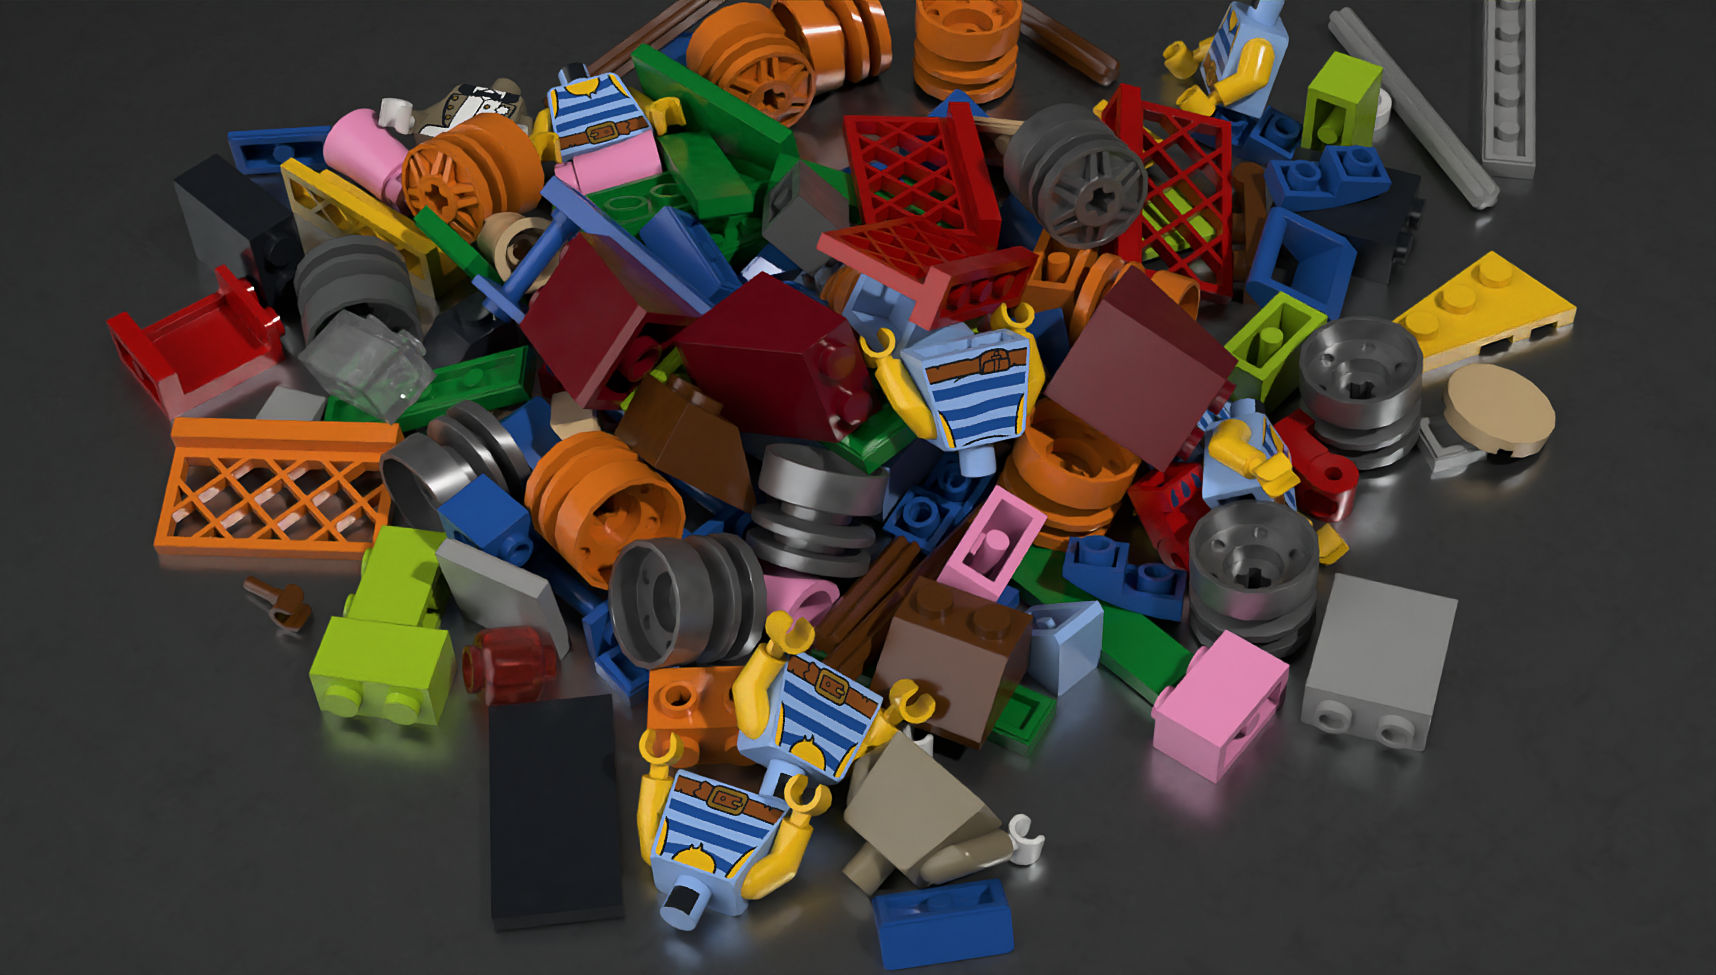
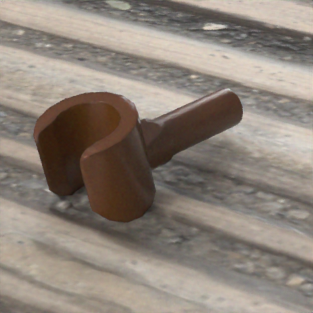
M253 576L247 577L244 581L243 586L246 590L273 604L269 611L270 618L285 630L291 632L299 631L312 612L309 604L302 603L304 593L296 584L286 585L284 590Z

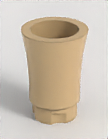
M514 212L495 213L484 220V226L477 235V245L483 258L498 271L501 279L506 282L550 225L551 221L541 217H524ZM568 240L561 246L525 294H534L547 283L559 264V255L568 243Z

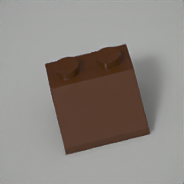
M646 373L613 435L619 437L640 457L664 473L749 514L752 513L753 507L757 505L738 427L720 415L724 404L703 393L701 388L676 374L671 373L665 382Z
M919 576L893 616L869 690L883 697L881 707L887 709L891 706L889 694L893 684L900 679L913 680L919 688L907 700L906 706L913 705L921 695L928 693L935 700V711L929 719L919 724L910 723L906 720L901 722L980 751L1030 666L1033 615Z

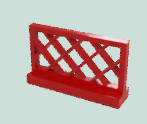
M1121 83L1102 111L1101 120L1114 132L1115 136L1125 142L1141 158L1143 164L1152 159L1168 176L1169 180L1159 187L1148 177V195L1143 207L1152 202L1168 220L1169 224L1157 231L1142 215L1141 209L1139 216L1124 233L1109 243L1099 246L1098 258L1105 253L1120 256L1124 261V265L1131 261L1142 264V252L1152 247L1168 265L1169 269L1166 271L1197 280L1200 284V300L1227 305L1233 298L1231 122L1141 100V87ZM1148 120L1159 123L1170 136L1157 143L1143 127V121ZM1198 132L1214 136L1215 151L1207 155L1190 135ZM1176 143L1194 162L1193 165L1184 171L1165 152V150ZM1199 171H1202L1216 187V193L1208 199L1189 179ZM1175 187L1194 206V208L1183 215L1164 195ZM1200 214L1216 230V238L1208 243L1189 223V221ZM1174 231H1177L1195 251L1183 260L1164 239ZM1202 259L1215 273L1216 284L1201 281L1189 266ZM1145 268V275L1150 279L1158 272Z
M948 102L946 117L843 115L842 131L862 225L881 222L887 219L892 220L914 216L915 214L904 209L909 205H913L925 211L921 216L935 224L942 220L958 228L947 230L990 252L997 251L1002 219L969 102ZM861 134L877 135L881 138L873 141ZM915 136H936V138L927 143ZM899 146L911 153L904 157L891 149ZM876 160L888 167L881 171L868 163ZM928 161L940 167V169L934 172L920 164ZM906 175L918 182L910 186L898 178ZM882 189L895 197L888 201L874 193ZM935 190L949 198L940 201L928 195V193Z
M920 215L822 232L816 246L817 250L916 301L908 321L927 331L991 314L1001 303L1006 304L1007 309L1018 306L1040 256L1021 245L990 252Z

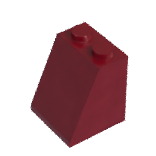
M579 232L576 238L569 241L559 255V264L547 283L540 287L531 297L528 306L529 311L519 324V327L572 399L582 409L622 410L620 404L642 382L646 373L650 374L676 347L672 338L702 315L610 236Z
M1131 265L1102 299L1043 394L1164 473L1175 456H1178L1185 462L1205 434L1204 430L1196 426L1205 411L1209 410L1217 416L1237 387L1236 384L1228 380V377L1239 360L1147 275Z
M764 271L758 273L672 338L692 383L701 388L703 393L724 404L720 415L737 426L739 432L839 443L882 409L848 319Z

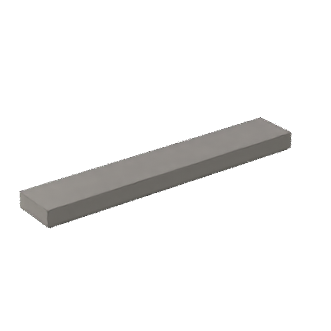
M1483 0L1480 165L1489 176L1533 180L1536 166L1535 0Z

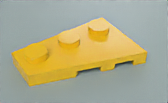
M1490 251L1392 322L1403 326L1417 339L1423 353L1424 373L1480 354L1481 346L1505 338L1514 343L1529 338L1532 329L1550 323L1555 328L1574 322L1577 307L1494 251Z

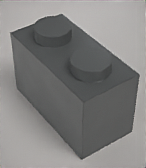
M799 159L764 197L762 236L811 277L824 265L831 268L839 262L817 250L816 246L822 232L849 228V200Z

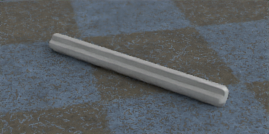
M1344 7L1340 11L1334 10L1329 15L1331 19L1328 24L1329 30L1350 56L1384 67L1381 89L1385 90L1391 97V106L1466 199L1478 210H1482L1487 206H1494L1498 201L1497 195L1500 192V188L1353 10L1348 7Z

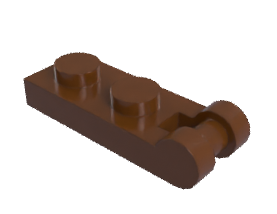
M1253 162L1237 164L1232 173V187L1236 191L1232 194V245H1241V250H1233V282L1242 283L1243 305H1258L1247 293L1245 286L1267 218L1266 189L1263 177L1265 172L1260 165Z

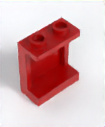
M225 264L214 269L219 284L218 291L142 330L126 311L106 320L119 358L169 420L286 360L280 337L285 335V329L279 316L270 306L263 309L250 282L245 277L237 279Z

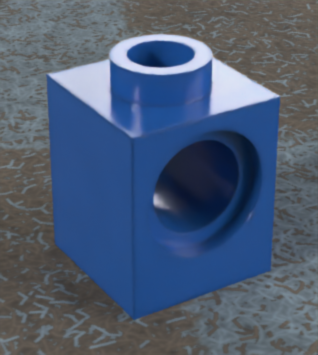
M484 473L437 509L449 539L458 540L517 567L525 564L531 554L541 547L529 511Z

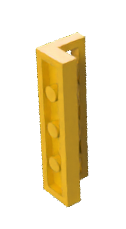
M292 157L280 165L292 212L334 238L347 235L375 236L393 244L405 257L411 286L435 301L468 276L414 224V221L330 170L325 169L318 174Z

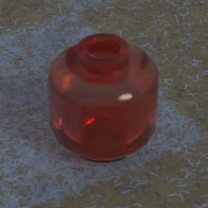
M528 625L483 629L475 635L472 645H466L463 648L462 673L467 693L476 694L478 700L486 707L536 702L542 697L546 681H553L555 679L556 658L554 649L551 644L543 645L538 632Z

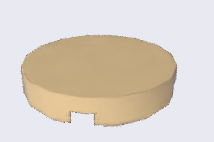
M1476 363L1457 368L1441 392V401H1444L1446 405L1443 414L1447 423L1463 440L1488 453L1496 454L1500 448L1506 451H1513L1510 457L1523 458L1535 454L1544 446L1555 428V412L1547 396L1534 383L1506 368L1493 364Z

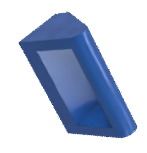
M1273 207L1268 212L1245 289L1261 309L1282 291L1327 315L1328 323L1340 317L1357 251L1345 237L1287 209ZM1282 243L1298 261L1291 288L1271 279Z

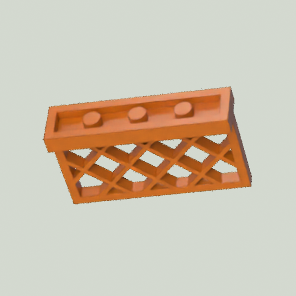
M175 417L171 438L176 449L153 544L158 554L362 561L366 549L374 547L381 526H392L395 504L384 482L364 498L353 488L350 482L365 471L380 472V456L405 439L399 423ZM189 466L214 467L219 473L217 477L194 493L185 484ZM253 468H269L275 477L251 494L237 481ZM309 470H325L332 478L307 496L293 482ZM228 486H231L243 500L218 518H215L204 503ZM286 487L299 502L272 520L260 505ZM340 489H343L355 504L330 522L319 511L317 506ZM184 494L186 496V499L182 501V496ZM379 504L377 513L373 508ZM196 509L209 523L191 537L174 536L176 523ZM251 511L266 525L249 538H233L226 530ZM307 513H310L322 526L320 530L306 540H290L283 532ZM366 514L375 524L372 542H348L340 532Z

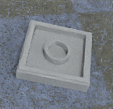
M446 537L435 552V556L462 617L562 661L571 648L572 642L549 581L458 540Z

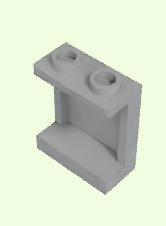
M1336 573L1305 686L1300 721L1303 724L1318 727L1328 733H1344L1378 741L1385 746L1396 749L1407 748L1423 751L1427 741L1458 600Z

